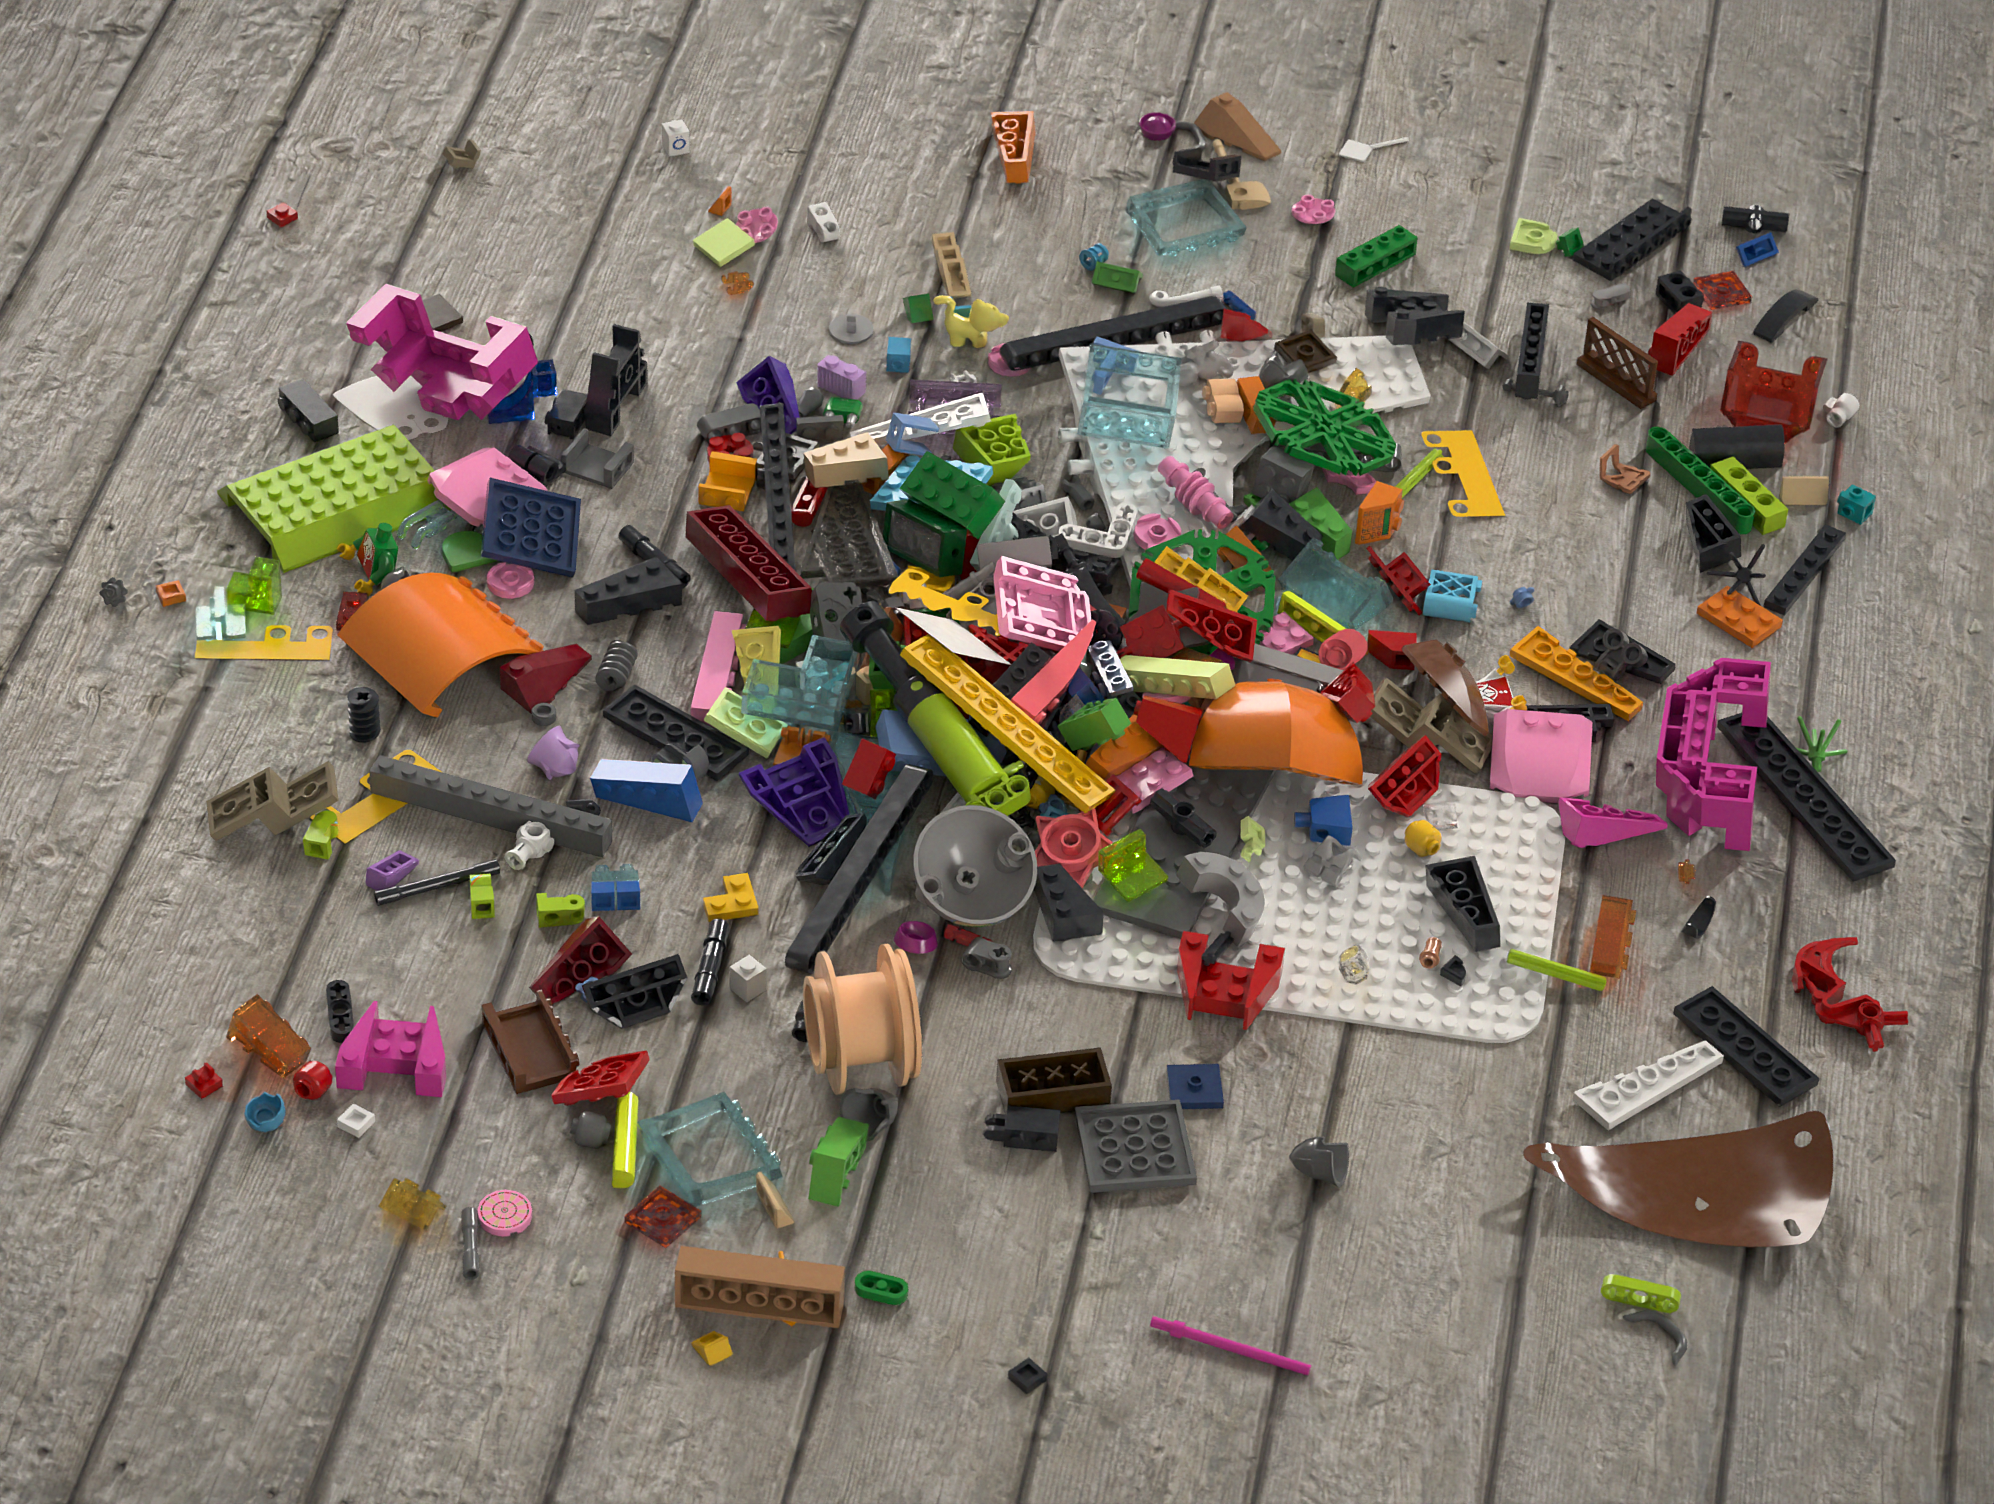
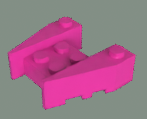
M373 1001L339 1048L335 1064L336 1087L340 1089L363 1090L367 1071L415 1075L416 1095L442 1097L446 1082V1059L434 1006L429 1008L426 1023L379 1019L378 1001Z

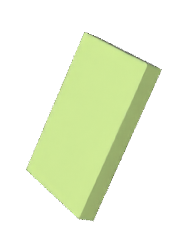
M726 687L704 718V721L766 759L781 738L782 727L788 726V724Z

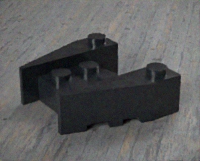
M1375 287V290H1367L1364 315L1370 322H1387L1386 339L1392 345L1421 344V339L1428 338L1429 342L1437 341V337H1446L1448 339L1462 337L1465 311H1447L1448 294Z
M617 324L612 326L613 347L609 356L596 352L592 354L587 403L583 414V419L586 420V429L607 436H612L620 425V405L628 394L639 396L648 384L647 361L642 360L645 352L643 348H640V331Z

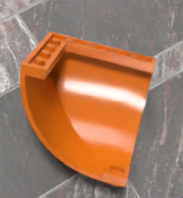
M1267 679V682H1240L1235 684V687L1212 701L1199 723L1193 740L1189 766L1200 769L1285 770L1338 784L1362 785L1363 782L1360 746L1345 714L1324 695L1307 688L1284 683L1279 679Z

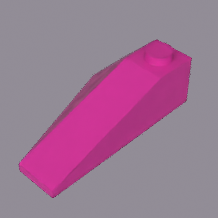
M1559 797L1558 801L1563 835L1571 841L1572 845L1584 848L1586 845L1597 846L1667 829L1668 826L1656 814L1626 809L1625 813H1623L1621 810L1604 804L1603 808L1589 805L1590 801Z

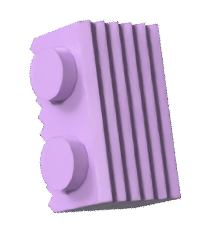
M827 355L818 363L817 386L825 389V391L832 392V394H836V396L840 395L843 398L858 400L866 392L867 372L859 369L854 364H848L839 360L836 356Z

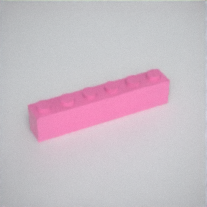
M714 611L691 704V716L711 727L713 726L704 721L705 716L723 689L726 687L732 691L730 686L734 687L736 672L734 670L738 671L739 658L737 657L736 644L731 630L747 629V624H743V614Z

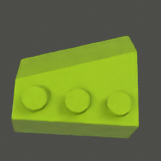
M1016 413L992 418L991 422H987L981 427L968 426L956 429L953 450L963 461L971 464L982 463L983 465L993 467V475L986 483L990 487H992V484L1005 482V479L1011 480L1031 459L1026 441L1021 436V427L1017 425Z

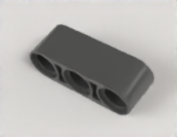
M752 403L711 413L699 419L697 428L708 444L710 438L715 436L733 435L734 433H742L745 437L762 432L760 409L756 404Z

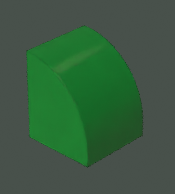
M929 293L903 298L905 312L910 323L934 320Z

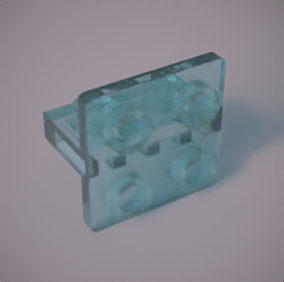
M224 586L214 587V596L210 597V606L196 607L197 640H234L246 637L245 605H225Z

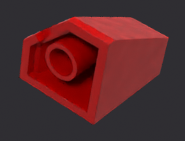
M1144 696L1142 701L1137 700L1133 715L1137 716L1136 723L1181 762L1187 763L1204 709Z

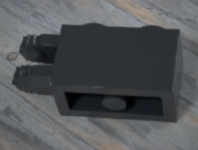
M1007 1105L1006 1114H987L984 1123L988 1127L983 1130L985 1139L1004 1142L1003 1147L1057 1152L1060 1110Z

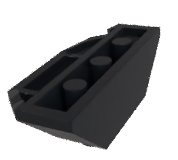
M865 813L845 816L841 823L833 828L815 846L795 871L798 881L818 885H829L867 826Z
M679 954L583 984L582 988L590 1010L623 1029L669 1014L687 980V975Z

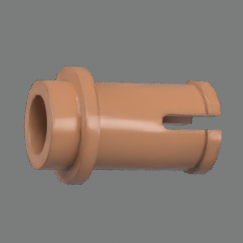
M1430 937L1426 940L1424 951L1419 956L1423 967L1431 969L1439 964V952L1442 948L1440 939Z

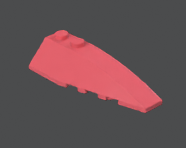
M1093 619L1011 699L1012 703L1038 725L1045 719L1048 710L1053 712L1059 705V698L1076 674L1091 642L1096 625Z

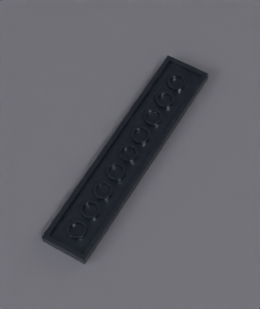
M1742 712L1718 720L1717 728L1751 766L1757 767L1758 775L1853 882L1895 868V858L1769 717H1767L1766 728L1742 726Z

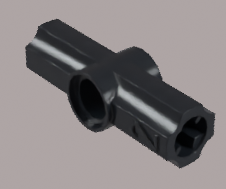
M1752 205L1748 209L1724 206L1721 225L1746 228L1747 231L1753 234L1760 233L1763 230L1787 233L1789 213L1765 211L1759 205Z
M1163 788L1156 791L1150 799V806L1171 822V828L1176 834L1187 835L1203 848L1210 846L1216 838L1217 831L1195 814L1193 804L1179 801Z

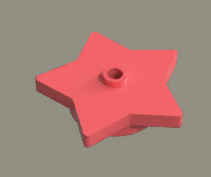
M1095 808L1086 814L1082 811L1078 814H1068L1057 818L1036 816V826L1040 838V844L1035 850L1037 867L1061 864L1082 889L1095 867L1122 855L1121 848L1099 832Z

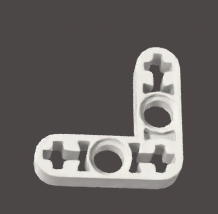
M1130 503L1118 505L1108 532L1066 524L1059 528V534L1063 533L1068 545L1073 549L1118 558L1123 556L1136 523L1137 508ZM1128 514L1126 520L1123 519V516ZM1123 528L1126 532L1120 533L1115 531V529ZM1087 539H1095V540H1097L1098 542H1096V543H1088L1086 540H1087ZM1115 541H1117L1118 545L1116 547H1113Z

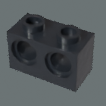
M1681 270L1658 276L1655 294L1674 315L1688 303L1702 308L1704 302L1703 293Z

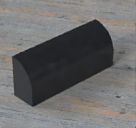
M1782 425L1693 428L1689 450L1709 468L1711 464L1730 457H1734L1746 469L1782 468L1785 451L1784 431Z

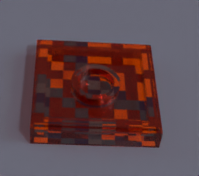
M1734 271L1695 277L1693 279V284L1703 293L1704 301L1711 310L1747 304L1752 301L1751 294Z
M659 1185L624 1216V1222L664 1248H667L701 1218V1210Z

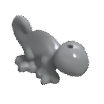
M1213 340L1202 346L1195 345L1184 352L1185 357L1174 361L1177 366L1171 370L1170 374L1178 385L1189 386L1195 383L1198 377L1212 379L1216 376L1217 372L1224 378H1230L1233 375V366L1226 357L1214 352L1219 343Z

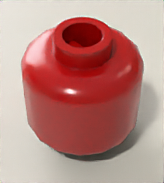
M318 1061L307 1062L293 1077L295 1092L301 1098L308 1100L320 1098L331 1087L333 1082L329 1068Z

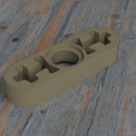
M1314 313L1302 314V333L1312 330L1319 338H1324V318Z

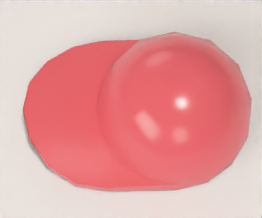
M1343 629L1321 644L1318 651L1320 663L1344 671L1353 662L1356 664L1366 655L1367 641L1360 632L1354 629Z

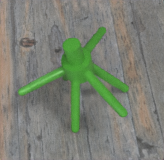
M1797 717L1809 748L1808 751L1796 749L1802 755L1808 756V760L1812 761V766L1817 772L1822 771V761H1825V757L1846 754L1848 752L1847 749L1826 752L1829 743L1841 724V719H1837L1823 743L1825 730L1822 729L1817 740L1816 729H1812L1811 740L1802 717Z

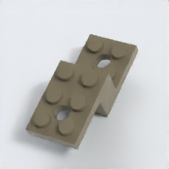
M1388 678L1380 682L1374 694L1375 708L1371 710L1373 714L1370 717L1408 748L1426 735L1434 745L1439 744L1473 773L1476 774L1481 770L1492 748L1493 736L1490 733L1484 736L1469 725L1441 693L1423 708Z
M327 761L287 784L268 767L206 801L210 836L215 841H218L258 818L276 836L326 807H330L339 801L334 766Z

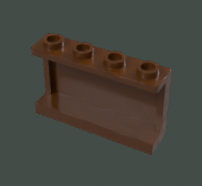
M542 990L536 991L535 1002L498 1012L495 1011L492 1002L481 1005L482 1024L516 1094L560 1083L566 1076L576 1071V1067L580 1065L576 1051L572 1052L568 1034H563L559 1016H554L550 998H545Z

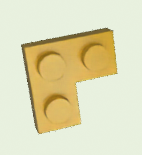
M748 873L723 876V886L726 894L703 898V906L708 922L714 919L728 920L759 915V907Z

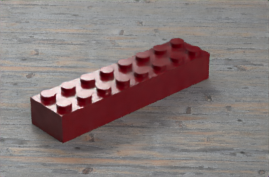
M730 505L687 511L685 537L766 621H777L780 618L787 617L798 618L801 615L810 614L812 587Z

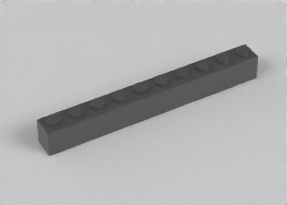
M381 755L369 771L370 792L376 795L516 834L520 826L525 825L528 821L540 822L550 830V837L554 838L555 845L602 858L612 843V819Z

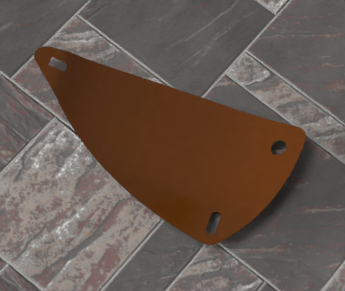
M1809 1111L1772 1124L1722 1134L1604 1146H1568L1556 1143H1541L1527 1146L1523 1151V1156L1528 1162L1562 1180L1587 1201L1621 1221L1665 1236L1725 1246L1775 1247L1798 1245L1809 1241L1825 1214L1833 1179L1831 1133L1825 1115L1819 1111ZM1803 1131L1809 1132L1812 1139L1808 1145L1799 1147L1794 1143L1798 1133ZM1541 1153L1556 1154L1559 1156L1560 1161H1543ZM1699 1197L1709 1206L1699 1211L1695 1205L1697 1198ZM1785 1220H1794L1801 1234L1799 1236H1791L1784 1225Z

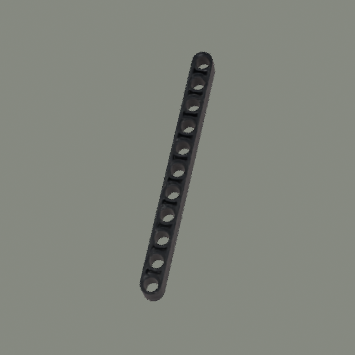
M1217 296L1205 297L1009 341L1001 346L999 355L1010 370L1019 371L1060 361V348L1093 347L1096 337L1120 345H1133L1155 340L1160 332H1163L1166 337L1165 332L1173 336L1221 325L1223 311L1227 308Z
M906 764L789 947L785 956L786 968L808 974L814 973L818 952L825 951L827 953L929 791L934 776L931 769Z

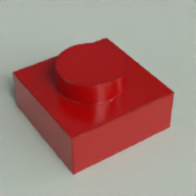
M285 202L266 211L267 218L280 228L298 219V212Z

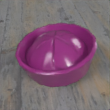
M1152 112L1140 118L1139 126L1143 136L1147 139L1162 141L1170 138L1176 127V122L1168 114Z
M920 921L902 923L893 939L899 948L915 954L932 952L938 945L934 928Z

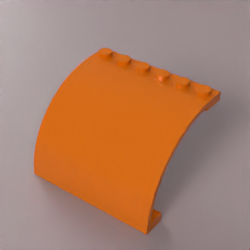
M421 573L392 583L367 600L349 618L338 633V636L421 713L437 718L443 709L434 701L454 680L472 667L504 654L523 653L528 655L544 651V646L541 643L528 637L529 632L514 625L515 620L502 614L500 612L501 608L497 604L485 599L487 597L485 593L471 586L473 583L463 576L457 578L443 573Z

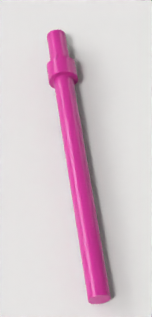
M1155 1316L1151 1319L1150 1327L1169 1332L1170 1336L1179 1339L1182 1337L1192 1339L1307 1376L1311 1370V1365L1187 1327L1186 1323L1174 1320V1322Z

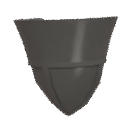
M1274 351L1261 367L1259 378L1266 389L1289 379L1292 382L1294 379H1297L1298 383H1303L1304 380H1308V372L1301 359L1284 367L1278 353Z
M849 1089L841 1098L840 1116L869 1124L866 1142L872 1141L879 1132L894 1121L898 1111L899 1099L882 1089Z
M1317 1136L1306 1139L1293 1149L1289 1159L1295 1168L1306 1176L1329 1182L1338 1187L1345 1183L1349 1167V1146L1347 1142L1325 1143V1137Z

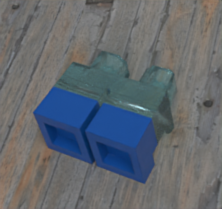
M623 864L620 866V871H610L607 865L596 866L595 871H592V911H615L614 891H617V910H640L638 870H634L632 864Z

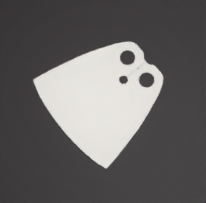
M374 376L349 385L332 394L350 411L377 430L393 424L397 428L402 426L412 428L410 434L404 435L408 440L417 438L421 433L441 431L446 428L448 423V417L428 412L422 408L417 391L422 386L412 376L395 392L378 376ZM408 415H414L415 418H414V419H408L407 416H408ZM434 418L439 423L435 427H427L424 425V421Z

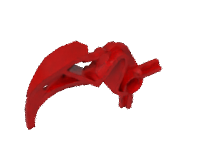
M1857 937L1831 938L1811 942L1802 947L1796 956L1792 985L1794 992L1800 993L1801 989H1804L1803 981H1805L1806 988L1812 995L1811 1000L1812 1004L1815 1005V1013L1821 1022L1825 1024L1836 1023L1855 1028L1859 1034L1866 1037L1868 1047L1872 1048L1873 1052H1878V1048L1884 1047L1880 1032L1884 1025H1908V1011H1883L1880 1002L1867 994L1840 1002L1843 999L1846 982L1835 973L1831 963L1832 956L1836 950L1842 947L1858 945Z

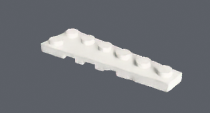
M983 392L909 414L930 418L938 426L939 432L905 427L902 440L968 426L981 427L987 422H991ZM891 420L852 431L850 435L854 437L868 432L878 446L888 444L886 436ZM897 427L895 428L894 436H896Z
M1705 1040L1677 1051L1672 1055L1659 1058L1657 1063L1650 1066L1641 1065L1636 1067L1635 1072L1627 1075L1623 1073L1614 1076L1612 1081L1604 1084L1600 1081L1577 1090L1573 1094V1101L1603 1127L1610 1130L1718 1066L1723 1061V1055Z

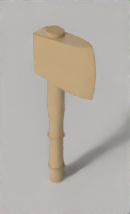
M1219 139L1214 140L1213 146L1218 157L1227 156ZM1238 178L1227 179L1229 185H1226L1225 195L1231 209L1246 210L1271 204L1269 193L1261 182H1240Z

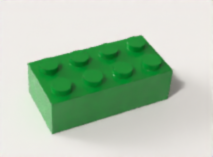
M929 451L925 452L899 488L910 500L966 528L967 534L977 540L1006 502L994 488Z

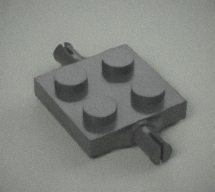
M786 433L789 479L795 480L805 468L804 453L820 447L818 442ZM755 441L753 449L762 452V455L757 459V468H764L762 442Z

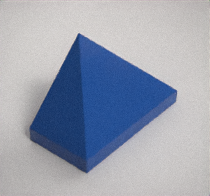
M1771 232L1736 246L1743 267L1779 253Z

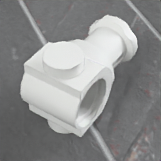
M528 821L525 825L520 826L516 834V847L505 854V860L511 868L520 870L525 867L526 861L529 858L542 857L554 845V838L550 837V830L540 822Z

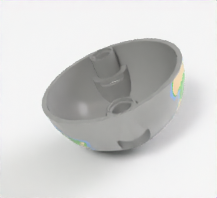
M973 805L959 806L946 810L934 817L925 826L917 840L913 856V875L917 886L915 895L919 902L928 905L936 914L954 924L967 927H985L1003 922L1014 915L1027 902L1034 889L1037 878V860L1033 845L1023 829L1014 820L999 811ZM1011 845H1018L1022 852L1015 851Z

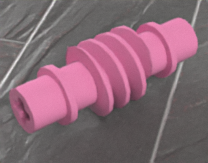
M1168 456L1160 462L1158 472L1166 478L1165 483L1169 487L1176 488L1175 498L1189 509L1193 515L1202 514V518L1206 522L1211 521L1219 529H1223L1231 523L1234 514L1226 507V502L1223 498L1215 497L1213 493L1215 486L1209 483L1206 477H1203L1199 471L1190 473L1189 467L1185 463H1179L1173 456Z

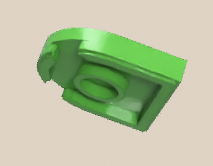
M460 531L451 534L444 540L442 555L452 573L497 562L494 559L481 557L482 534L473 531Z

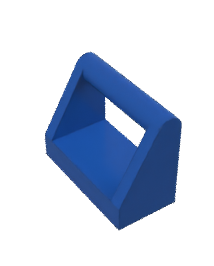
M1078 668L1069 684V694L1080 708L1089 702H1092L1094 706H1096L1094 704L1096 701H1100L1103 704L1104 697L1085 673Z

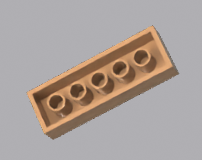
M681 1246L675 1267V1307L839 1328L844 1306L845 1267Z

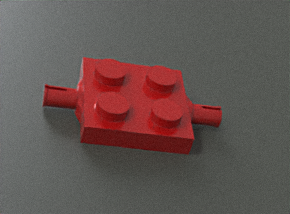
M1161 605L1120 627L1127 646L1116 651L1119 659L1125 655L1168 658L1185 649L1180 638L1179 629L1186 625L1179 620L1174 621L1166 612L1164 605Z

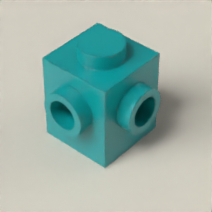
M1852 484L1846 491H1842L1839 494L1837 514L1861 525L1873 514L1876 495Z

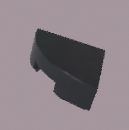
M1454 955L1441 968L1440 975L1461 987L1466 978L1463 961Z

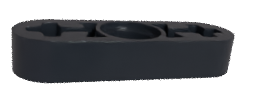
M334 980L326 986L330 1034L335 1042L343 1043L354 1028L350 987L343 980ZM336 992H341V998L336 999ZM340 1008L347 1010L343 1014L334 1013L336 1009ZM339 1024H344L345 1031H340Z

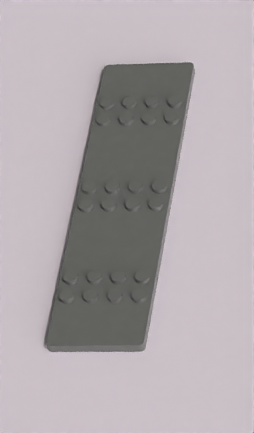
M1233 657L1235 668L1231 672L1235 684L1240 682H1267V679H1279L1284 683L1307 688L1315 692L1319 690V683L1317 681ZM1205 698L1200 707L1204 709L1202 717L1214 699ZM1189 756L1187 763H1183L1192 769L1193 777L1171 790L1170 793L1179 801L1193 804L1195 814L1217 831L1216 838L1210 846L1203 848L1187 835H1179L1173 832L1170 821L1151 807L1150 804L1146 806L1121 849L1122 855L1116 858L1093 900L1104 912V916L1180 939L1182 938L1183 931L1191 932L1211 893L1201 891L1191 893L1176 876L1184 856L1198 852H1208L1230 858L1241 838V820L1247 816L1252 818L1277 770L1200 769L1189 766Z

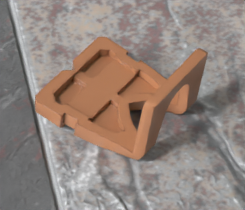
M1614 444L1600 457V479L1618 490L1622 489V492L1632 494L1650 477L1649 471L1619 463V445ZM1610 455L1612 465L1620 473L1619 475H1606L1607 460Z

